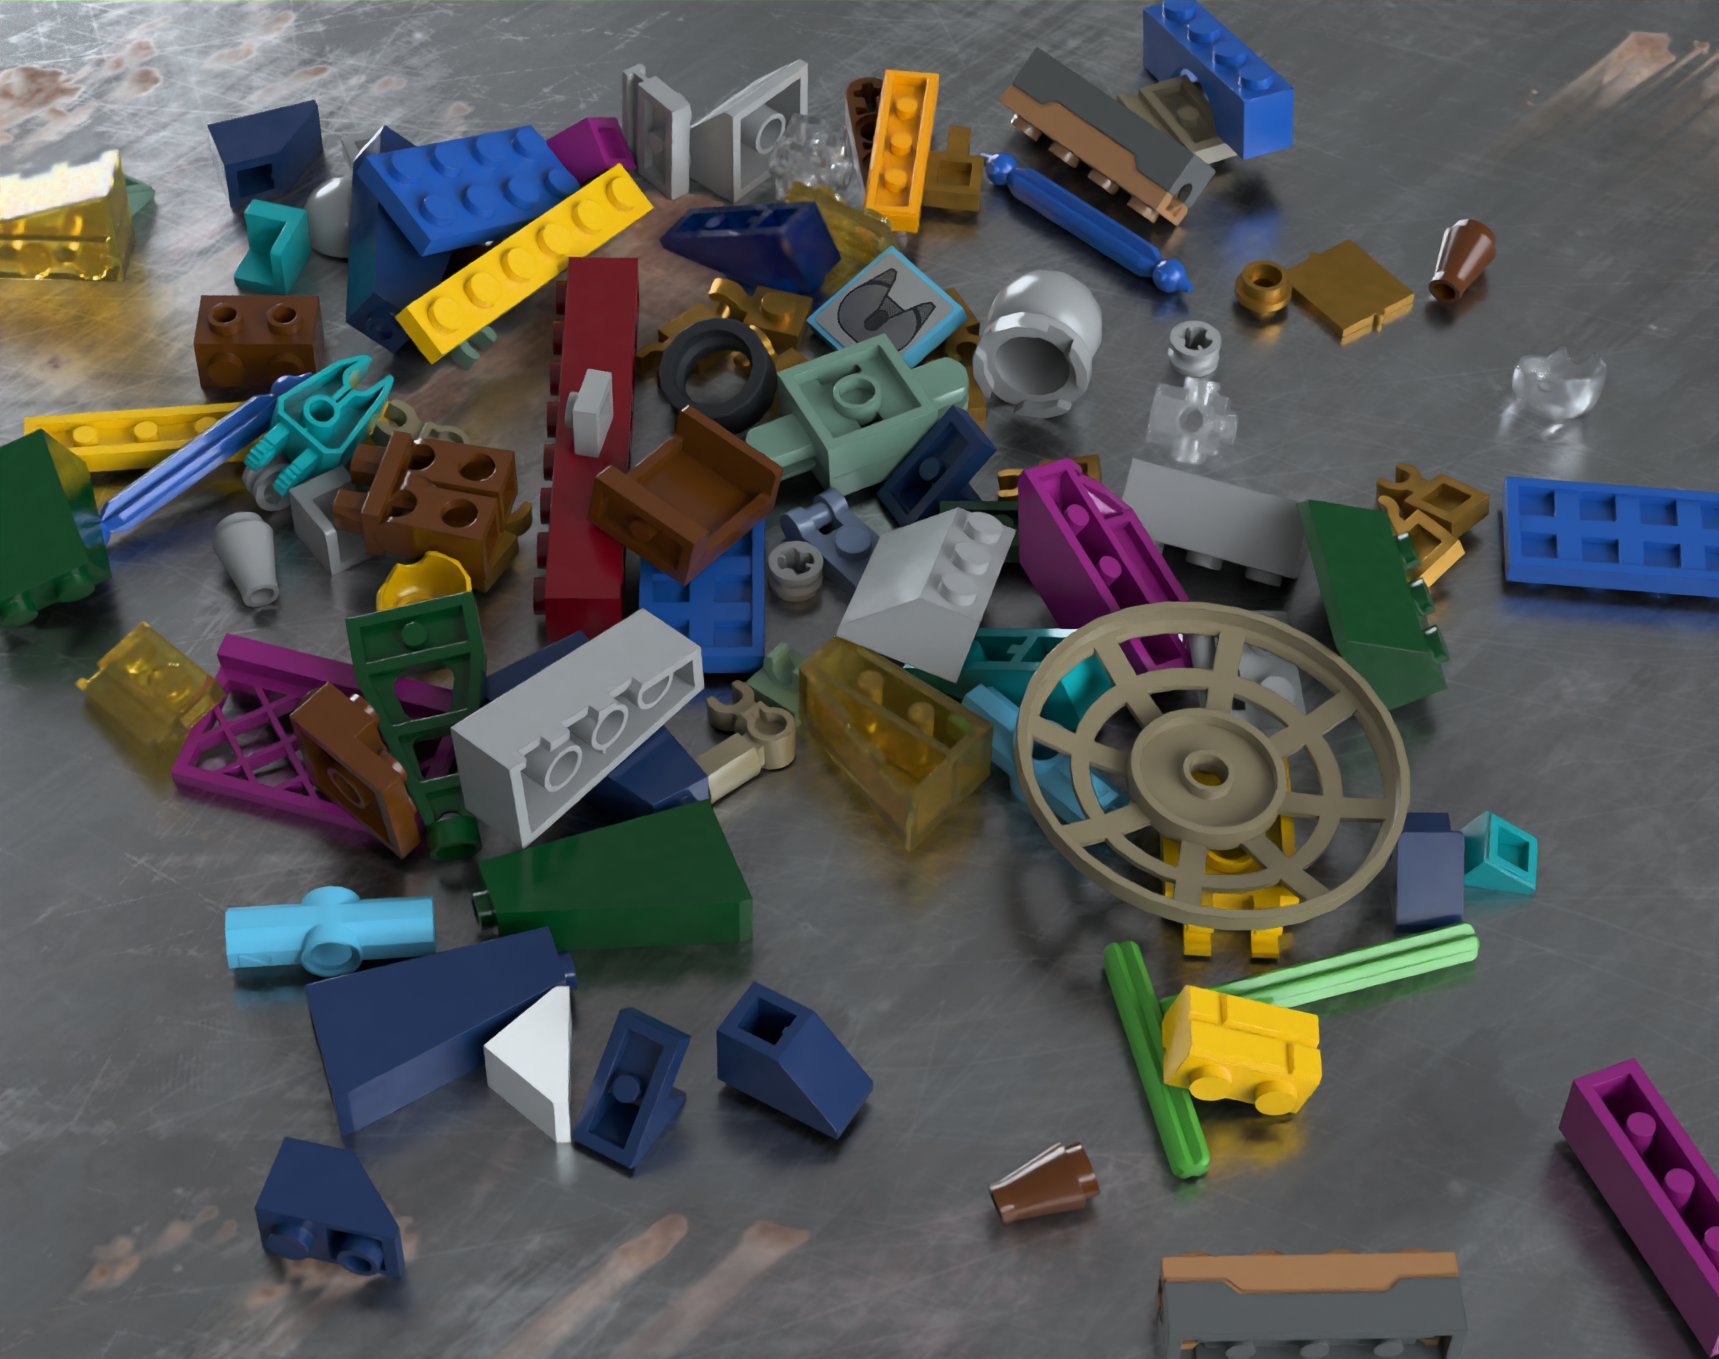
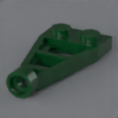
M473 591L346 618L345 623L355 679L365 700L373 707L380 718L381 723L378 727L392 756L401 764L408 776V779L405 781L406 786L427 827L425 833L430 858L436 861H455L475 855L482 849L481 836L476 816L465 808L459 771L457 770L453 775L427 780L422 776L414 751V745L417 742L452 735L450 727L484 707L487 654L477 602ZM444 668L451 670L454 675L452 704L445 714L418 720L408 717L395 693L397 680ZM448 813H456L460 815L440 820L442 816Z

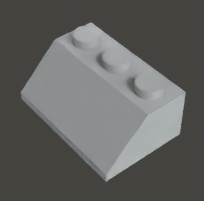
M1132 459L1121 500L1134 510L1161 554L1164 545L1168 544L1187 549L1185 561L1221 571L1223 560L1247 566L1245 578L1280 587L1283 576L1289 578L1299 577L1309 551L1296 505L1299 501L1151 461Z
M957 507L882 534L843 616L836 636L956 683L1016 530L1002 525L997 518L987 513H972Z

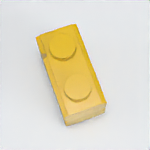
M1186 985L1165 1013L1162 1021V1049L1165 1050L1163 1056L1164 1084L1188 1089L1194 1097L1201 1100L1214 1101L1228 1098L1254 1104L1258 1111L1267 1115H1283L1289 1112L1296 1114L1318 1087L1322 1077L1321 1053L1317 1049L1320 1042L1318 1015Z

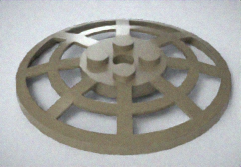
M1165 601L1128 607L1091 621L1070 633L1046 655L1028 683L1016 720L1014 755L1018 781L1031 814L1051 844L1079 872L1108 893L1145 912L1182 924L1219 930H1265L1302 923L1333 911L1359 894L1384 868L1403 831L1410 803V768L1402 737L1387 707L1369 683L1341 656L1310 635L1274 618L1238 607L1207 602ZM1160 634H1201L1218 637L1212 670L1203 668H1168L1149 671L1140 675H1136L1119 643L1134 638ZM1244 644L1266 650L1295 664L1321 682L1335 696L1307 715H1304L1296 706L1276 692L1249 679L1237 676ZM1095 654L1114 687L1107 690L1089 707L1079 722L1076 733L1040 717L1043 704L1058 682L1080 662ZM1171 690L1207 691L1204 708L1179 709L1166 714H1162L1150 695ZM1233 698L1263 710L1285 728L1267 738L1252 724L1230 714ZM1124 706L1128 708L1142 728V731L1135 740L1131 754L1094 741L1104 723ZM1352 715L1364 730L1377 757L1384 785V798L1343 797V783L1339 765L1323 735ZM1033 741L1070 757L1069 770L1073 792L1086 820L1066 825L1060 824L1044 800L1035 778L1032 759ZM1304 748L1317 772L1321 795L1286 791L1287 772L1283 760ZM1089 766L1126 778L1128 794L1133 804L1105 814L1092 788ZM1198 771L1203 774H1214L1220 779L1222 784L1218 786L1203 785L1197 782L1191 773ZM1278 815L1318 820L1317 826L1310 838L1290 857H1287L1264 835L1272 827ZM1339 822L1381 823L1377 840L1364 863L1339 887L1330 891L1304 871L1325 852L1337 831ZM1151 826L1163 836L1180 843L1177 867L1145 853L1123 835ZM1105 842L1114 852L1135 867L1163 881L1173 883V898L1151 892L1116 874L1090 855L1083 847ZM1241 847L1263 868L1261 871L1240 875L1204 874L1207 850H1229ZM1279 883L1303 901L1299 904L1266 910H1225L1200 906L1202 891L1215 893L1247 892L1269 888Z

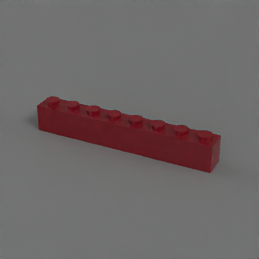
M569 257L567 281H557L556 314L564 316V320H554L553 354L562 356L561 361L550 362V395L559 397L558 402L547 403V438H555V444H544L543 453L544 481H552V488H541L540 521L541 524H549V532L537 533V569H546L545 577H534L533 611L534 615H545L547 640L559 641L580 630L589 640H592L623 620L627 547L589 522L587 516L595 477L609 465H613L624 474L631 470L640 307L638 258ZM587 369L612 372L614 416L599 458L575 454L573 429L566 428L565 409L569 394L572 391H580Z

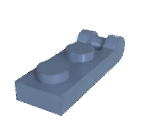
M829 488L815 496L813 505L803 509L797 506L780 516V526L788 541L807 542L815 546L822 553V573L852 599L880 536L849 509L847 501L837 489ZM826 526L832 532L824 536L818 529Z

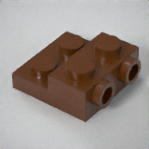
M329 681L321 688L309 691L301 699L296 710L289 718L311 783L403 859L421 843L414 818L417 808L406 791L404 782L408 779L404 768L390 754L388 748L380 739L377 726L381 721L378 714L364 698L355 693L348 698Z

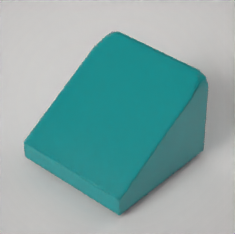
M1487 810L1459 830L1463 833L1465 840V886L1528 895L1536 890L1537 838Z

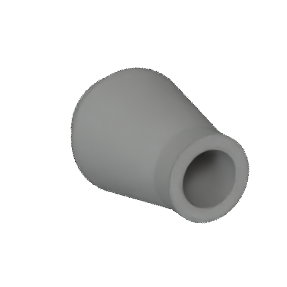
M239 512L227 516L215 527V538L212 544L213 550L241 592L244 603L250 607L268 605L276 600L280 594L276 581L273 530L269 524L263 522L261 516L253 512Z

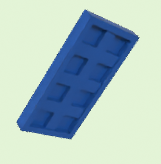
M532 125L365 156L356 172L421 257L509 238L581 189L576 178L568 172L548 147L545 139L536 132Z
M1505 477L1502 490L1506 581L1719 597V493Z
M765 518L686 586L681 585L640 557L639 610L644 608L701 647L703 673H756L763 667V660L765 658Z

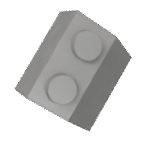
M798 59L757 79L739 93L732 95L725 103L701 120L695 121L690 126L691 164L689 166V177L734 204L807 150L808 63Z

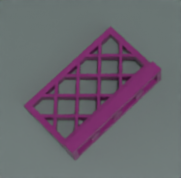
M226 633L217 652L221 666L170 772L174 782L370 833L337 804L318 798L308 771H304L295 753L300 750L296 735L294 734L287 738L278 720V717L296 710L301 699L309 691L321 688L328 681L348 698L355 693L365 699L355 679L353 665ZM408 678L398 679L395 685V693L404 712L413 720L445 714L452 704L453 690ZM231 689L257 696L262 706L227 722L222 712ZM268 699L275 700V701L269 703ZM216 721H218L220 726L213 729ZM270 721L279 742L245 757L235 737ZM377 726L378 732H379L380 736L382 737V738H380V739L382 740V742H383V743L386 745V747L388 748V746H387V744H386V741H385V739H384V737H383V735H382V733H381L379 727ZM452 735L430 739L440 742L433 758L419 764L422 776L425 779L430 780L447 775L455 756ZM225 741H228L237 758V761L215 771L195 767L202 751ZM288 756L297 774L296 777L275 787L258 783L252 771ZM245 775L247 780L241 779L239 777ZM306 791L308 796L299 793ZM417 809L414 818L419 835L421 836L425 823Z

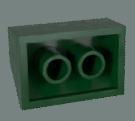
M1311 499L1296 503L1335 646L1342 658L1369 683L1388 711L1448 689L1441 663L1449 661L1450 655L1437 625L1429 627L1426 616L1435 613L1436 609L1422 577L1415 579L1412 569L1421 566L1422 563L1409 531L1398 534L1387 512Z

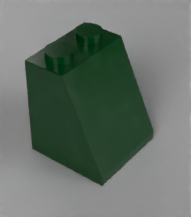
M41 428L0 446V627L13 628L34 620L38 615V610L58 601L64 603L73 602L87 597L94 592V585L112 578L91 477L86 462Z

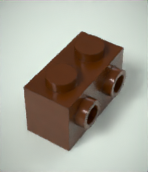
M201 295L193 342L200 386L272 387L274 381L284 375L299 376L309 372L315 375L320 372L325 338L319 296Z

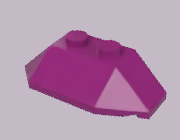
M1068 457L1023 470L1018 476L1019 562L1060 629H1079L1099 617L1132 606L1165 601L1191 602L1134 510L1103 484L1082 474V467ZM1160 634L1134 638L1119 643L1136 675L1168 668H1193L1189 640L1182 636V634Z

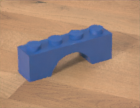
M1164 0L1161 4L1143 8V66L1160 82L1185 74L1192 82L1198 80L1211 105L1217 136L1238 156L1245 160L1292 147L1293 86L1196 0Z

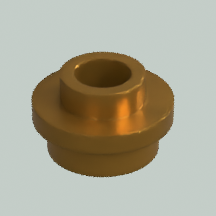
M1259 260L1245 266L1243 272L1236 278L1234 293L1237 300L1243 306L1256 312L1266 313L1279 310L1288 304L1291 298L1292 284L1288 279L1286 270L1281 265L1272 261Z

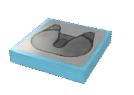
M890 245L809 316L806 321L810 329L833 351L885 333L911 370L967 321L968 317L963 307L894 246Z

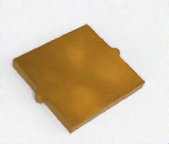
M1350 239L1320 254L1310 253L1308 260L1286 270L1288 279L1292 284L1291 295L1341 338L1373 322L1375 324L1383 323L1385 316L1407 306L1414 300L1415 294Z

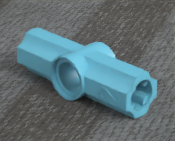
M980 684L965 694L962 703L952 714V729L1009 774L1011 791L1018 799L1026 802L1018 781L1014 755L1016 720L1020 708L994 687L986 688ZM1048 720V721H1050V722H1052V723H1054V724H1056V725L1061 726L1060 724H1058V723H1056V722H1054V721ZM1033 741L1032 759L1035 778L1042 796L1050 809L1069 824L1086 820L1073 792L1069 770L1070 757ZM1089 766L1092 788L1105 814L1130 804V796L1095 768Z
M327 886L307 893L300 904L228 908L225 911L229 968L302 964L312 974L321 977H339L355 971L361 965L362 960L420 957L434 954L436 952V930L433 895L361 900L352 890L343 887Z

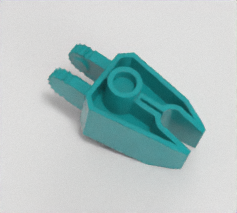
M358 355L336 361L278 397L269 432L249 451L244 459V463L254 472H257L262 467L267 466L280 452L291 460L292 463L278 474L273 484V489L282 497L289 495V489L302 484L309 477L313 479L338 466L343 465L345 467L352 458L357 444H362L374 429L386 405L394 377L388 375L368 390L358 391L354 388L366 377L372 358L368 355Z

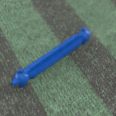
M1003 152L994 155L981 153L980 156L985 157L984 167L986 175L993 184L998 186L1008 185L1013 196L1134 274L1140 277H1152L1155 286L1159 290L1167 293L1176 291L1192 292L1194 286L1186 276L1185 267L1178 260L1171 258L1163 259L1157 247L1034 169L1018 167V163L1012 155Z
M309 372L299 376L284 375L279 377L272 384L270 394L251 397L107 500L99 513L105 546H107L110 540V534L129 531L268 431L278 397L312 377L313 374Z

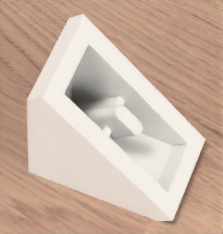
M555 986L483 1045L488 1086L556 1143L571 1142L572 1015L569 986Z

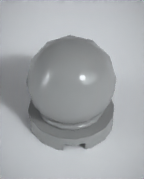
M1045 268L1015 276L996 296L988 312V326L984 329L972 358L973 376L982 393L990 398L991 392H993L1001 400L1016 405L1013 411L1014 414L1045 419L1068 412L1072 402L1080 398L1083 393L1085 394L1092 375V358L1102 342L1101 308L1090 289L1071 275Z

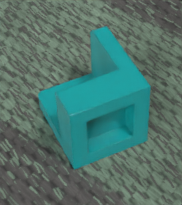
M252 199L244 213L249 249L234 272L235 285L256 291L287 296L312 253L307 212L305 209Z

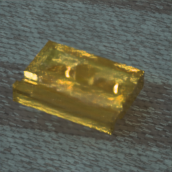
M796 180L784 197L798 225L805 227L802 231L804 236L865 266H868L890 245L894 246L900 253L902 252L891 230L893 225L885 216L871 208H864L860 212L846 205V201L838 193L826 186L818 185L816 189H813Z
M144 621L96 663L100 670L88 681L81 677L75 682L82 694L157 759L165 753L161 747L173 735L180 739L227 695L217 680Z

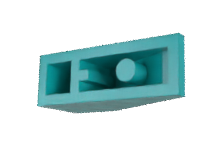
M978 628L956 683L905 664L903 669L908 678L962 700L965 694L980 684L986 688L992 686L1020 708L1028 683L1046 655L1077 629ZM1095 654L1080 662L1058 682L1043 704L1040 717L1054 721L1067 730H1077L1079 722L1089 707L1102 694L1113 687Z

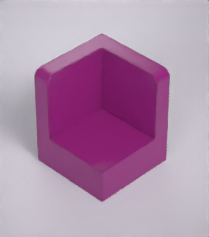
M586 117L546 140L548 147L568 172L576 178L580 187L598 178L618 163H621L627 173L637 169L617 118Z

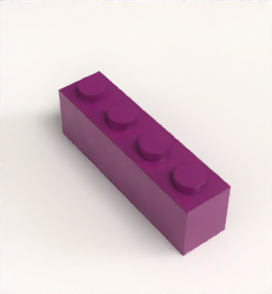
M1635 1058L1573 1080L1558 1127L1708 1356L1712 1357L1719 1354L1718 1178Z

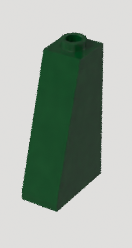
M709 799L479 861L477 866L480 890L470 892L473 913L480 931L491 929L496 939L549 926L557 951L741 943L753 939L752 896Z

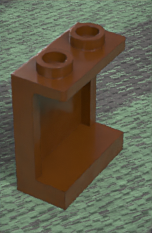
M688 405L678 413L673 435L629 472L624 474L613 465H609L595 477L587 520L681 585L686 586L773 511L783 469L764 453L759 452L723 428L716 421L711 420Z

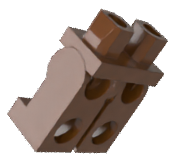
M394 430L387 447L358 443L351 459L352 484L371 488L369 493L344 488L338 490L332 507L335 529L364 535L366 554L384 557L386 552L399 558L414 559L420 556L423 557L426 551H438L458 560L470 578L486 581L501 540V533L504 532L518 493L515 452L436 439H417L412 441L411 433Z

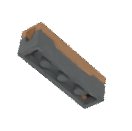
M1038 47L1034 49L1012 81L1013 85L1007 88L999 100L1000 103L1015 113V116L1010 121L1012 125L1035 141L1039 139L1042 133L1054 140L1048 150L1073 168H1076L1080 160H1083L1093 167L1087 177L1112 195H1115L1120 187L1129 192L1132 197L1127 202V205L1152 223L1156 221L1159 215H1162L1178 226L1187 214L1188 207L1191 208L1216 172L1196 154Z
M1407 1248L1396 1253L1358 1254L1349 1249H1335L1324 1254L1285 1255L1279 1251L1264 1250L1251 1255L1212 1256L1205 1252L1193 1251L1183 1253L1177 1257H1161L1155 1293L1161 1358L1460 1359L1468 1326L1460 1278L1457 1277L1459 1272L1455 1252H1430L1423 1248Z

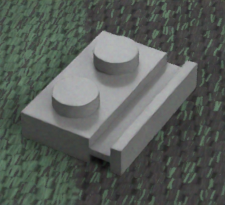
M639 63L622 71V132L633 160L638 164V173L672 201L689 192V166L691 164L690 122L692 119L690 103L687 102L683 95L675 92L657 76L647 78L645 76V67Z

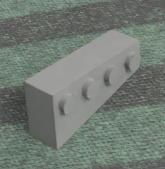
M642 608L450 727L466 810L520 849L527 848L704 689L701 647Z

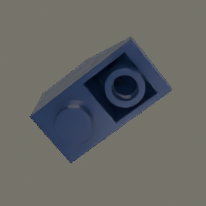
M315 99L207 124L213 168L230 208L250 204L252 199L264 201L285 196L323 150L319 111Z
M755 981L716 1030L717 1079L838 1140L873 1091L872 1079L815 1011Z
M285 1136L255 1205L262 1247L271 1249L276 1254L291 1260H304L308 1257L339 1264L344 1269L361 1276H373L378 1273L401 1278L405 1262L400 1228L354 1151Z

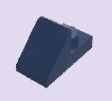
M952 405L876 494L901 527L938 515L939 501H982L969 484V481L997 449L967 411Z
M1407 812L1403 831L1385 864L1394 933H1420L1463 922L1465 840L1462 832L1451 831L1448 813Z
M633 1007L620 1009L571 1139L630 1169L636 1167L684 1102L686 1093L674 1087L673 1084L692 1036Z

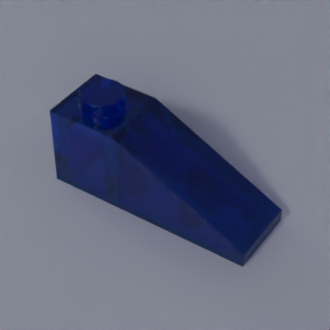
M815 201L690 208L659 239L663 249L756 288L757 286L785 292H794L797 295L808 294L822 286L825 282V276L842 259Z

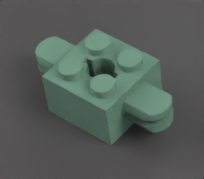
M883 333L777 372L780 418L749 429L746 443L759 452L764 453L782 467L781 481L812 470L824 490L835 488L844 496L889 479L952 405L967 411L969 403L968 373L961 363L949 357H943L910 370L887 335Z

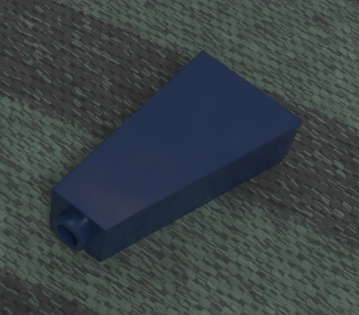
M384 124L356 155L353 162L346 323L395 354L410 338L395 316L412 302L440 284L453 250L421 257L356 173L365 156L417 147Z
M580 630L486 676L484 706L590 640ZM662 725L581 799L615 822L621 823L709 799L708 775L668 729Z
M549 926L304 985L311 1026L340 1135L355 1133L484 1065L483 1045L555 986H569L570 991L577 990V978L569 950L557 952Z

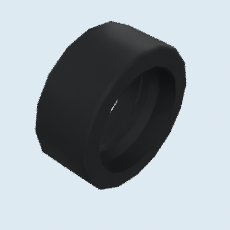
M720 317L697 321L677 333L664 350L658 370L661 391L677 416L682 409L690 405L734 435L742 433L761 420L773 404L778 386L775 364L757 333L738 320ZM725 350L737 351L746 355L751 363V374L749 381L737 395L726 402L714 405L697 404L690 399L686 393L685 385L689 373L699 361L712 353Z

